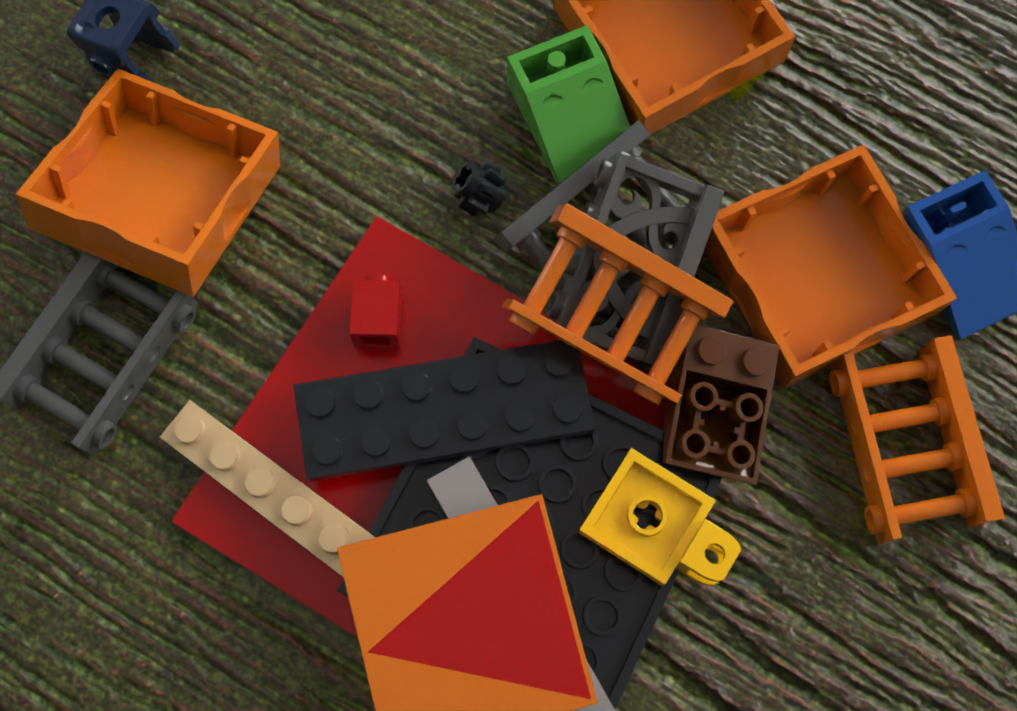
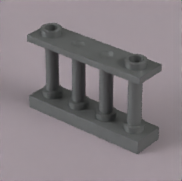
M637 121L496 235L493 240L503 252H506L515 245L520 251L525 249L539 268L543 270L551 252L539 238L542 233L537 227L546 219L552 217L557 206L568 203L576 207L571 199L583 189L588 196L593 194L596 197L599 187L594 185V179L604 158L609 160L612 155L619 151L629 153L630 156L643 160L640 156L643 151L638 144L650 135L640 121ZM636 179L638 183L641 185V187L645 190V192L649 195L648 189L646 188L645 184L639 179ZM660 187V207H680L668 190ZM609 213V215L615 222L619 220L615 218L611 213ZM663 225L658 229L659 244H662L672 235V233L667 232L661 237ZM643 228L626 235L628 239L650 251L647 244L646 231ZM626 268L623 274L618 272L615 278L616 281L630 270ZM565 273L562 274L555 287L560 292H562L567 278Z
M85 252L0 369V400L18 411L24 403L28 401L33 402L79 430L71 443L95 456L99 449L105 448L113 440L117 432L116 424L179 332H184L191 326L196 317V307L199 303L193 296L178 290L169 299L121 271L122 268ZM112 286L160 314L145 337L95 308V303L105 288ZM86 324L134 352L118 376L68 346V341L78 326ZM59 362L107 391L91 415L41 385V379L51 364Z

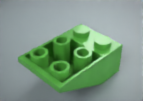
M588 25L507 57V85L557 185L562 183L630 127L607 61Z

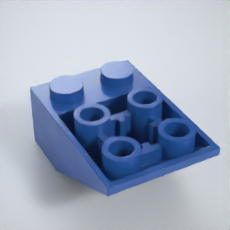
M986 170L905 208L902 212L905 221L917 237L924 242L957 297L941 313L958 341L1017 313V231L1009 206Z

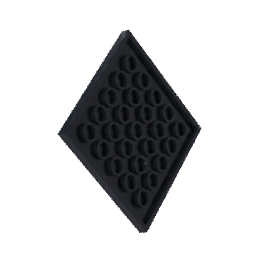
M473 337L463 356L498 351L500 349ZM590 394L589 398L596 428L594 433L405 465L369 531L374 537L447 519L427 484V480L469 456L497 505L539 494L543 495L586 660L614 709H616L679 570L675 568L667 583L661 586L581 535L579 530L631 448L712 498L722 477L664 464L663 430ZM650 504L644 510L636 507L633 514L639 518L637 525L642 529H646L649 525L657 528L660 524V521L655 518L657 509ZM343 579L338 592L348 597L345 580Z

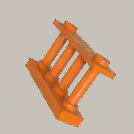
M565 203L557 206L548 223L559 229L556 234L559 241L524 304L514 299H506L503 303L502 308L513 313L509 322L532 335H535L538 328L634 381L637 385L633 391L659 405L662 398L678 403L682 394L664 384L699 321H705L707 316L725 318L734 300L572 205ZM586 244L601 253L598 258L601 265L566 328H563L540 314L577 248L582 250ZM627 268L642 277L639 282L642 289L606 352L582 337L618 272L623 274ZM668 292L683 301L680 305L683 312L651 370L646 375L623 361L659 296L665 297Z
M952 335L932 339L918 350L919 356L917 360L857 370L853 353L843 354L831 366L832 370L829 373L831 391L835 397L840 398L868 505L864 510L866 525L869 532L876 535L878 545L902 538L900 524L960 514L962 517H965L968 528L987 525L1005 519ZM922 378L925 382L927 381L932 398L930 404L869 415L862 388ZM931 422L940 427L944 441L942 449L881 459L875 437L876 432ZM946 467L949 471H952L957 487L955 495L894 506L887 478Z

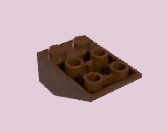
M697 324L664 384L682 394L678 403L664 399V464L748 484H757L780 345Z

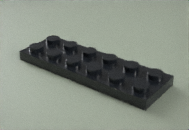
M561 340L293 385L305 473L308 482L590 434L596 430L580 351Z

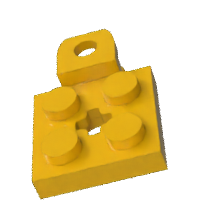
M633 448L629 450L579 530L581 535L661 586L667 583L675 568L701 584L714 586L719 581L725 579L741 552L739 543L732 535L705 519L714 505L715 499ZM649 504L653 505L657 509L655 518L660 521L659 526L655 528L649 525L646 529L640 528L637 525L639 518L633 514L634 509L638 507L644 510ZM705 550L712 551L716 555L717 564H712L706 559Z

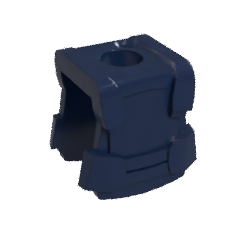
M85 0L67 29L68 37L79 49L85 52L84 57L89 64L98 72L108 77H111L118 68L151 81L144 72L140 71L130 61L126 53L134 38L169 52L178 50L180 47L169 28L156 20L160 13L159 10L152 3L145 0ZM108 14L114 27L100 29L101 19Z

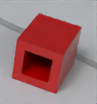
M378 274L368 275L365 277V280L352 281L349 335L354 347L400 348L403 305L400 281H393L389 276Z

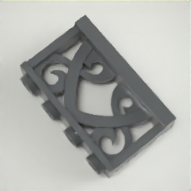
M624 151L617 152L609 160L604 158L594 179V185L599 187L594 203L588 202L583 212L604 225L609 213H611L619 220L608 227L623 236L647 226L646 239L650 252L695 277L725 191L710 185L704 186L630 156L629 153ZM636 178L645 184L650 198L648 210L641 211L642 199L634 190H631L633 198L629 205H624L619 201L618 189L625 179ZM660 187L689 198L687 207H660ZM658 224H664L661 230V237L667 232L674 235L675 241L671 249H664L660 246L658 241ZM586 244L582 250L576 249L563 272L567 274V278L562 292L556 291L549 303L546 316L551 318V321L566 328L576 310L578 301L591 283V281L585 282L590 266L595 275L601 265V262L598 261L600 252ZM614 279L597 312L602 311L607 305L613 311L600 325L588 326L582 337L584 340L601 349L608 350L614 338L605 334L618 323L619 319L623 322L632 307L630 302L642 289V286L639 284L640 280L629 286L623 294L616 279ZM668 292L665 297L659 296L638 334L640 340L637 347L632 345L626 358L647 367L653 366L683 311L680 308L682 300Z

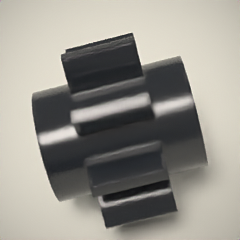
M487 158L481 164L474 161L473 163L467 162L462 165L452 182V189L455 191L454 197L459 199L457 206L472 216H475L478 211L483 214L496 211L502 205L507 195V185L504 184L506 178L500 175L502 168Z

